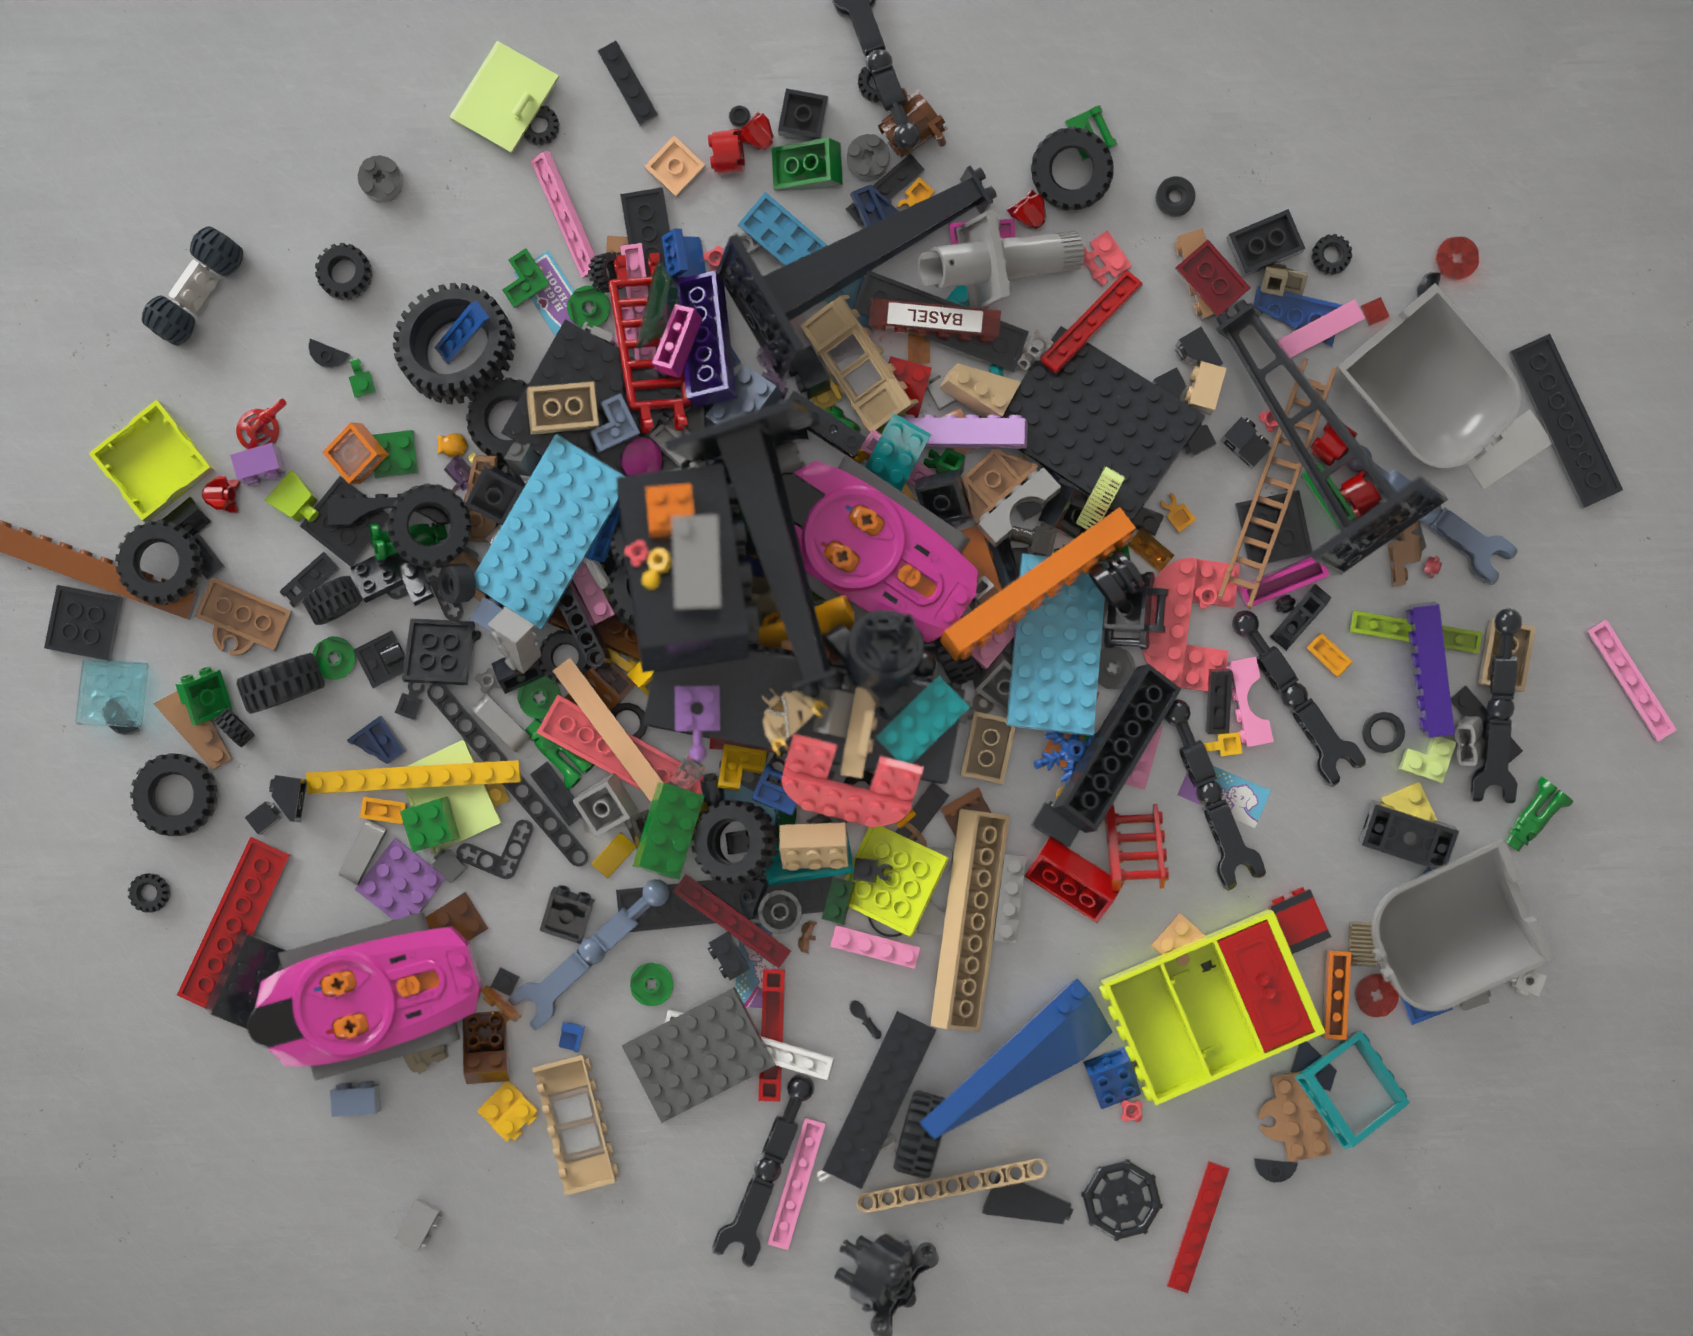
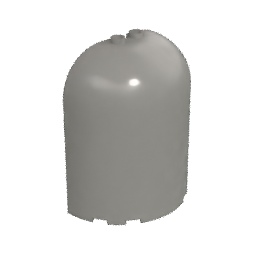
M1436 283L1336 367L1405 449L1420 463L1436 469H1451L1459 467L1473 458L1476 460L1481 458L1487 452L1484 449L1490 443L1492 446H1495L1503 439L1501 434L1514 422L1520 408V388L1512 371Z
M1504 839L1495 841L1396 887L1387 893L1377 905L1371 924V934L1375 948L1372 950L1373 955L1383 968L1381 973L1386 982L1390 981L1397 993L1412 1006L1426 1011L1445 1010L1554 959L1538 919L1532 917L1528 911L1517 881L1521 880Z

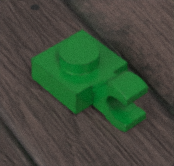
M360 359L350 360L354 375L349 377L354 397L358 398L375 393L376 389L370 371L363 372Z

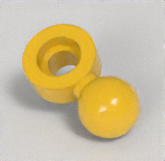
M661 548L653 550L649 556L648 563L652 569L642 577L643 585L646 588H656L660 583L659 573L667 571L672 565V555Z

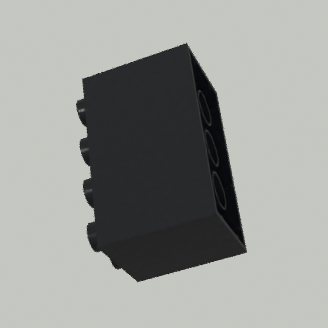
M723 463L616 477L624 551L633 543L642 540L645 542L648 551L652 552L655 549L661 548L672 555L671 567L667 571L659 573V585L654 589H649L642 582L643 575L652 569L649 566L648 560L642 561L639 566H633L631 558L625 554L642 673L748 659V644L759 643V618L756 603L744 604L746 601H752V572L750 561L738 562V560L746 559L745 526L743 519H731L739 517V500L731 478H725ZM691 484L694 515H718L721 607L675 608L673 537L650 539L646 487Z

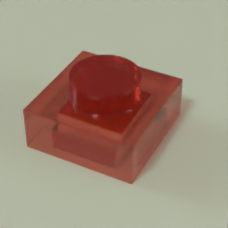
M1381 297L1360 306L1368 326L1390 317Z

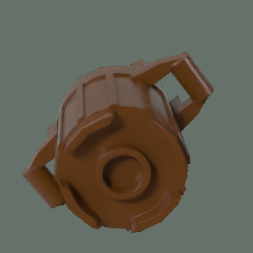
M901 88L906 100V105L903 108L908 122L918 127L921 138L918 145L913 149L904 150L899 148L893 138L896 124L891 113L881 120L882 123L878 125L880 133H886L889 146L901 158L904 155L910 154L931 137L937 141L939 146H945L946 139L943 133L948 128L946 126L943 127L945 123L943 117L936 114L927 100L919 94L921 92L919 89L909 95L905 88Z

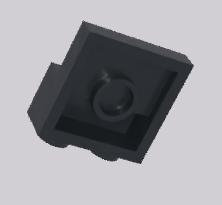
M564 885L554 886L550 893L539 931L581 944L595 899H592L591 895L586 892H579L578 894L570 892V888Z

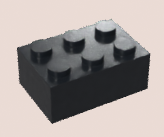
M1289 209L1232 232L1226 238L1243 278L1265 269L1267 265L1277 264L1299 255L1306 249Z

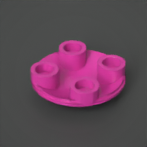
M634 438L625 447L620 466L628 476L659 472L662 466L661 450L650 439Z

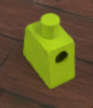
M293 470L288 472L264 500L296 522H299L303 517L312 522L319 515V512L313 508L318 499L303 479Z

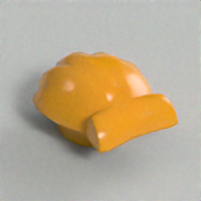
M453 433L446 436L438 435L437 454H445L453 458H459L465 454L468 444L463 435Z

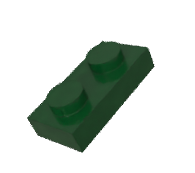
M832 877L822 915L823 920L842 925L845 924L855 882Z

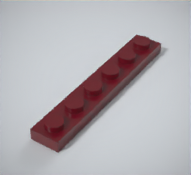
M687 874L684 875L673 892L778 969L791 953L789 948Z

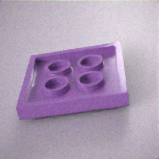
M394 838L355 890L395 920L420 913L446 879L437 869L415 852L412 853V850L397 838Z

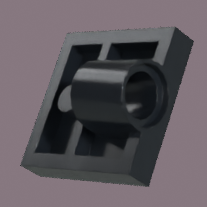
M374 555L350 567L365 603L404 585L392 555L379 561Z
M393 630L354 649L373 689L403 674L405 653Z

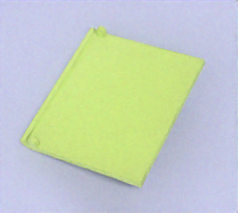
M497 41L450 118L512 153L559 79V75Z
M463 739L408 766L475 763L466 741ZM485 784L403 789L411 807L448 797L460 838L430 847L432 854L502 823Z

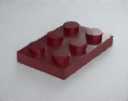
M1208 239L1175 267V270L1217 317L1251 289Z

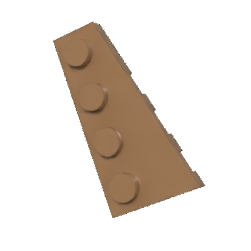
M474 456L464 503L485 463L497 468V456ZM468 507L472 524L468 541L489 543L486 538L498 526V523Z
M177 691L153 703L212 770L233 760L212 719L197 726L192 725L186 705L181 704Z

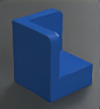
M564 1021L561 1027L562 1033L559 1047L573 1050L577 1053L580 1052L586 1026Z

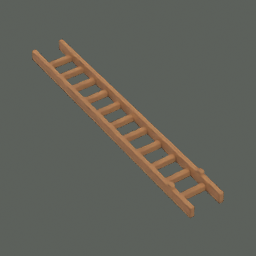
M1307 358L1303 359L1300 367L1303 373L1308 362ZM1334 367L1326 386L1322 385L1321 382L1308 379L1316 390L1324 392L1322 397L1325 401L1337 371ZM1296 381L1285 409L1287 417L1292 404L1304 408L1311 404L1310 402L1295 398L1299 387ZM1315 410L1317 413L1312 425L1301 421L1295 424V427L1310 431L1305 443L1307 450L1321 416L1319 410ZM1280 426L1218 595L1219 599L1223 598L1228 582L1253 590L1247 605L1248 609L1252 608L1303 466L1300 460L1297 465L1274 457L1278 443L1291 447L1288 440L1281 437L1283 431ZM1271 463L1295 471L1291 484L1267 477ZM1267 483L1288 490L1284 504L1259 496L1263 484ZM1257 502L1281 510L1277 524L1252 516ZM1250 522L1274 530L1269 544L1245 536ZM1243 542L1267 550L1262 564L1238 556ZM1235 562L1260 570L1255 584L1231 576Z

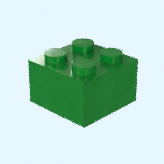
M448 797L439 798L400 811L412 853L460 838Z

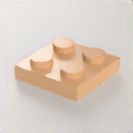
M673 136L644 167L677 197L705 168V164Z
M1179 913L1151 946L1162 955L1187 943L1196 941L1205 935ZM1188 954L1177 957V963L1182 966L1187 965L1190 961Z

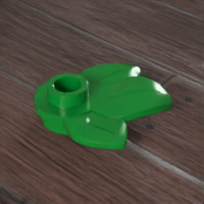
M833 405L825 409L829 414L860 432L861 428L859 425L844 416V411L838 406Z

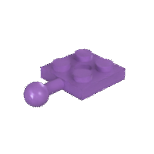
M720 686L675 687V731H693L694 745L690 748L689 755L696 762L703 761L707 756V750L702 745V731H720ZM696 702H700L704 706V711L700 715H695L691 711V706Z

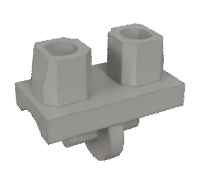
M1035 330L1024 344L1017 365L1027 371L1036 360H1040L1042 355L1052 346L1053 342L1044 338L1038 330Z

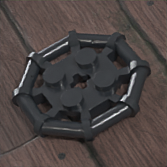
M1130 1159L1096 1167L1097 1170L1084 1192H1081L1090 1227L1094 1226L1114 1238V1241L1143 1233L1147 1234V1230L1157 1213L1163 1208L1155 1181L1156 1176L1130 1162ZM1123 1170V1177L1110 1180L1107 1175ZM1129 1171L1143 1180L1139 1184L1128 1178ZM1101 1179H1103L1106 1184L1100 1194L1095 1193L1096 1187ZM1147 1185L1151 1201L1144 1200L1142 1188ZM1125 1194L1128 1201L1127 1204L1117 1205L1118 1200L1116 1197ZM1093 1199H1099L1102 1212L1097 1215ZM1143 1207H1150L1144 1220L1141 1221L1138 1216ZM1107 1216L1116 1222L1115 1227L1112 1228L1102 1222L1101 1219ZM1134 1220L1137 1225L1121 1230V1223Z

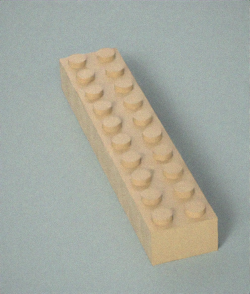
M960 809L930 1026L949 1030L981 1032L1009 815Z

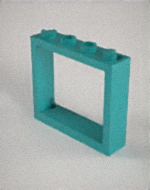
M1362 1031L1351 1033L1347 1036V1040H1342L1295 1076L1344 1150L1355 1147L1410 1104L1406 1092L1398 1086L1393 1073L1385 1067L1382 1057L1378 1052L1374 1051L1370 1045L1369 1038ZM1353 1044L1395 1103V1105L1356 1135L1353 1134L1314 1076V1074Z

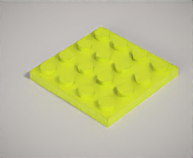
M883 826L868 827L853 859V868L856 858L878 860V867L882 864L893 866V869L887 868L884 870V876L891 877V880L885 881L877 876L876 882L853 880L854 873L846 874L844 880L855 882L849 907L905 935L913 937L949 858Z

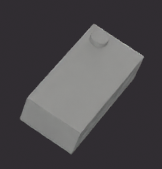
M718 515L672 516L675 608L721 607Z

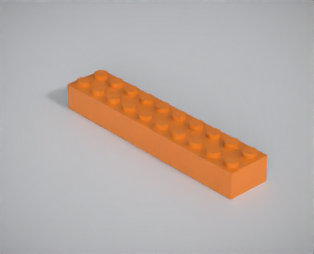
M1119 507L946 629L941 637V643L955 662L960 658L962 660L967 659L973 654V650L977 646L982 648L987 645L994 634L999 636L1004 633L1012 621L1018 623L1026 616L1025 614L1029 609H1032V611L1036 610L1043 604L1046 597L1053 598L1061 591L1060 589L1065 584L1070 586L1078 580L1077 577L1082 572L1087 574V571L1093 568L1099 560L1104 562L1107 556L1111 557L1113 555L1112 552L1117 547L1120 550L1130 543L1129 540L1133 538L1132 533L1135 530V526Z

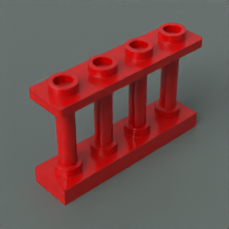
M1153 804L1152 814L1119 815V813H1115L1114 805H1112L1104 818L1111 890L1120 891L1121 883H1124L1125 880L1159 879L1160 889L1164 888L1165 881H1169L1168 867L1164 868V862H1167V851L1162 849V843H1165V832L1160 830V824H1163L1162 811H1158V804ZM1131 823H1153L1154 832L1121 834V832H1117L1116 826ZM1155 841L1156 851L1123 853L1122 850L1119 851L1118 845L1124 842ZM1157 860L1158 870L1124 871V869H1120V864H1123V861Z

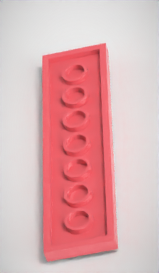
M558 694L537 733L611 774L615 773L618 778L641 790L581 708ZM626 732L664 783L702 795L700 780L703 779L704 774Z

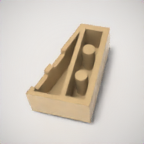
M958 363L948 371L939 388L983 418H988V415H999L1002 417L1021 382Z

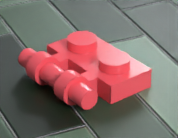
M1108 230L1089 243L1093 248L1092 252L1089 253L1084 246L1083 264H1087L1093 273L1092 277L1095 281L1098 280L1101 286L1109 282L1105 277L1106 273L1109 272L1114 279L1132 267ZM1098 256L1104 267L1099 268L1094 258Z

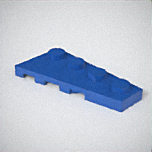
M1257 286L1253 303L1260 311L1296 329L1342 306V304L1284 292L1283 296L1261 292V286ZM1335 335L1322 342L1333 347Z

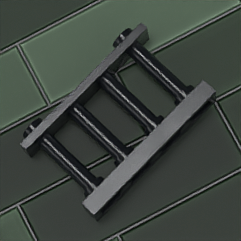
M793 391L788 400L793 399L818 416L819 423L806 427L807 431L851 459L855 458L867 438L796 391Z

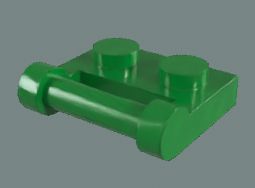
M1100 105L1065 121L1067 128H1084L1094 133L1088 121L1089 118L1094 117L1108 149L1118 145L1116 139L1112 138L1101 114L1103 111ZM1077 149L1082 161L1090 158L1084 151Z

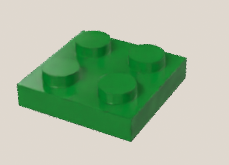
M413 430L373 435L389 454L374 470L376 479L419 473Z

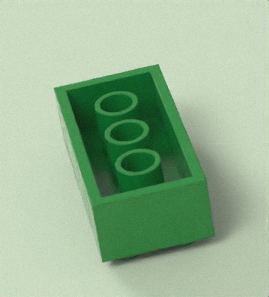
M664 782L657 784L633 867L671 879H680L704 795Z

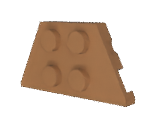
M995 448L962 477L974 522H979V518L983 514L991 511L997 502L1005 498L1038 466Z

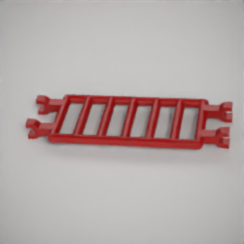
M650 253V258L647 259L651 277L628 278L626 256H616V260L613 263L617 279L609 281V290L629 409L631 411L639 410L642 434L650 433L651 429L654 428L650 414L651 409L673 408L675 431L684 430V426L688 425L684 407L692 405L687 399L684 369L680 378L633 381L631 369L656 367L652 364L654 359L630 361L628 349L659 347L662 338L626 340L625 328L667 325L676 304L672 279L668 278V276H661L659 253ZM664 285L666 295L661 297L620 299L618 288ZM657 305H667L669 317L623 320L621 308ZM681 386L683 398L636 401L635 390Z

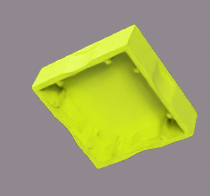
M155 400L132 418L126 427L112 434L89 452V455L104 474L117 485L123 498L143 522L152 520L215 470L166 407L158 400Z

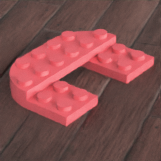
M1185 558L1169 564L1155 577L1153 588L1169 590L1168 597H1166L1164 616L1166 631L1165 633L1149 632V648L1142 649L1146 664H1150L1180 688L1208 692L1209 669H1226L1228 650L1186 645L1192 603L1200 604L1199 597L1195 595L1198 588H1207L1208 585L1212 584L1216 587L1218 596L1230 563ZM1234 565L1231 576L1239 577L1240 565ZM1228 582L1219 604L1212 605L1234 608L1237 585ZM1152 596L1150 625H1155L1157 596Z
M793 734L782 775V785L786 794L796 804L800 805L802 809L843 819L848 822L867 825L872 828L896 823L909 813L923 767L880 756L870 789L851 786L827 779L837 745Z

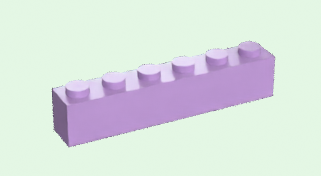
M902 415L903 419L932 434L925 448H1027L1028 422L1021 415H1010L1009 418H1001L999 415H988V418H979L978 415H966V418H957L958 416L945 415L944 418H936L935 415H923V418H915L914 415Z

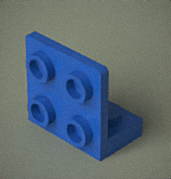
M677 228L662 236L668 278L682 279L706 273L700 237L683 236L682 229Z
M1124 1047L1083 1062L1101 1109L1141 1095L1131 1061Z

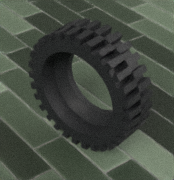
M450 283V289H447L444 284L438 285V292H435L433 288L428 289L429 296L424 298L421 293L417 296L420 302L414 304L411 301L408 305L411 311L409 313L405 310L402 312L401 316L404 322L397 321L396 324L400 332L394 331L393 338L396 340V342H393V349L396 352L394 357L403 374L420 394L423 393L430 400L433 397L438 403H442L444 399L447 404H453V399L455 398L458 404L465 403L464 397H468L470 401L476 400L475 393L477 392L481 396L486 395L487 393L484 388L487 386L493 390L496 387L494 383L496 378L500 381L503 380L502 369L508 372L511 366L507 360L513 361L514 354L511 350H515L516 347L512 340L515 339V334L510 321L499 304L485 290L480 291L474 285L470 289L466 283H461L460 288L456 283ZM477 300L490 317L482 326L488 338L483 353L473 364L459 372L450 374L437 373L432 369L428 361V347L432 337L440 328L456 321L470 303Z

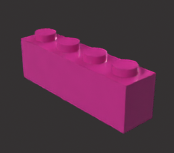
M1308 557L1263 575L1252 607L1330 576L1327 568L1314 561L1312 557ZM1257 578L1248 582L1255 584ZM1238 585L1237 587L1244 605L1247 607L1253 590Z

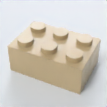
M594 382L527 388L526 394L531 434L587 430L598 427Z
M1495 619L1488 621L1477 685L1490 687L1493 655H1499L1501 634L1495 628ZM1522 625L1521 629L1514 634L1512 656L1517 657L1515 692L1525 691L1536 629L1533 626Z
M974 711L960 776L1003 785L1016 728L1014 726H1006L1007 718Z
M846 823L780 825V853L783 869L794 871L802 868L817 870L828 867L833 869L848 867Z

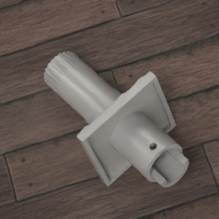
M988 210L956 228L959 244L933 247L930 252L921 253L918 269L921 281L925 286L935 285L937 288L966 285L970 309L982 311L1011 296V283L1009 279L1081 269L1084 263V246L1080 235L1076 231L1019 238H1001L999 233L1000 220L996 216V210Z

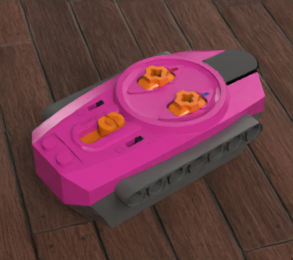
M846 455L837 468L814 461L794 473L782 474L810 589L813 593L825 601L845 595L854 610L855 621L870 612L878 610L894 611L902 615L911 614L912 619H915V625L923 634V641L927 643L941 637L946 629L958 622L976 595L977 569L962 555V552L971 540L970 538Z
M420 912L278 953L283 970L261 981L256 1008L249 1015L247 1029L251 1039L258 1046L267 1048L285 1067L310 1066L316 1081L459 1040L460 1035L456 1021L476 1012L483 985L471 943L452 926L429 929L425 913Z

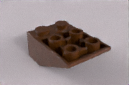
M602 657L596 662L597 664L601 662ZM612 661L607 668L598 669L591 667L584 675L610 711L619 705L637 686ZM569 693L564 697L577 704Z
M506 1011L473 1013L463 1018V1075L466 1084L510 1081Z

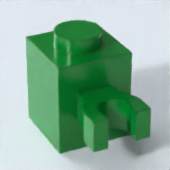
M948 448L940 456L936 451L930 449L928 457L934 460L925 458L923 462L928 468H936V474L959 469L960 475H962L966 456Z

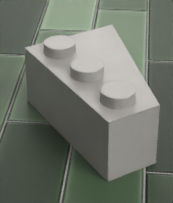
M507 607L487 624L492 632L490 636L498 643V650L506 657L505 663L512 670L517 669L524 673L541 657L539 643H534V640L537 638V635L534 632L532 633V630L535 628L534 625Z

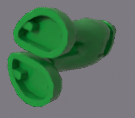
M376 523L370 524V539L376 559L378 561L384 560L388 556L398 553L392 546L388 531H382L381 527ZM421 523L409 526L413 539L424 546L438 544L439 540H444L448 536L444 524L435 525V523H431L430 527L429 524Z
M535 719L525 731L531 736L530 740L534 741L539 751L563 774L564 784L568 790H571L580 782L583 776L559 755V751L564 753L584 775L595 765L538 734L537 731L542 723Z
M1542 776L1537 782L1539 786L1537 795L1517 818L1512 828L1513 830L1509 831L1511 834L1505 840L1506 843L1518 852L1524 845L1528 846L1529 842L1543 830L1548 821L1560 808L1569 807L1574 802L1564 792L1558 790L1545 810L1537 816L1538 810L1558 789Z

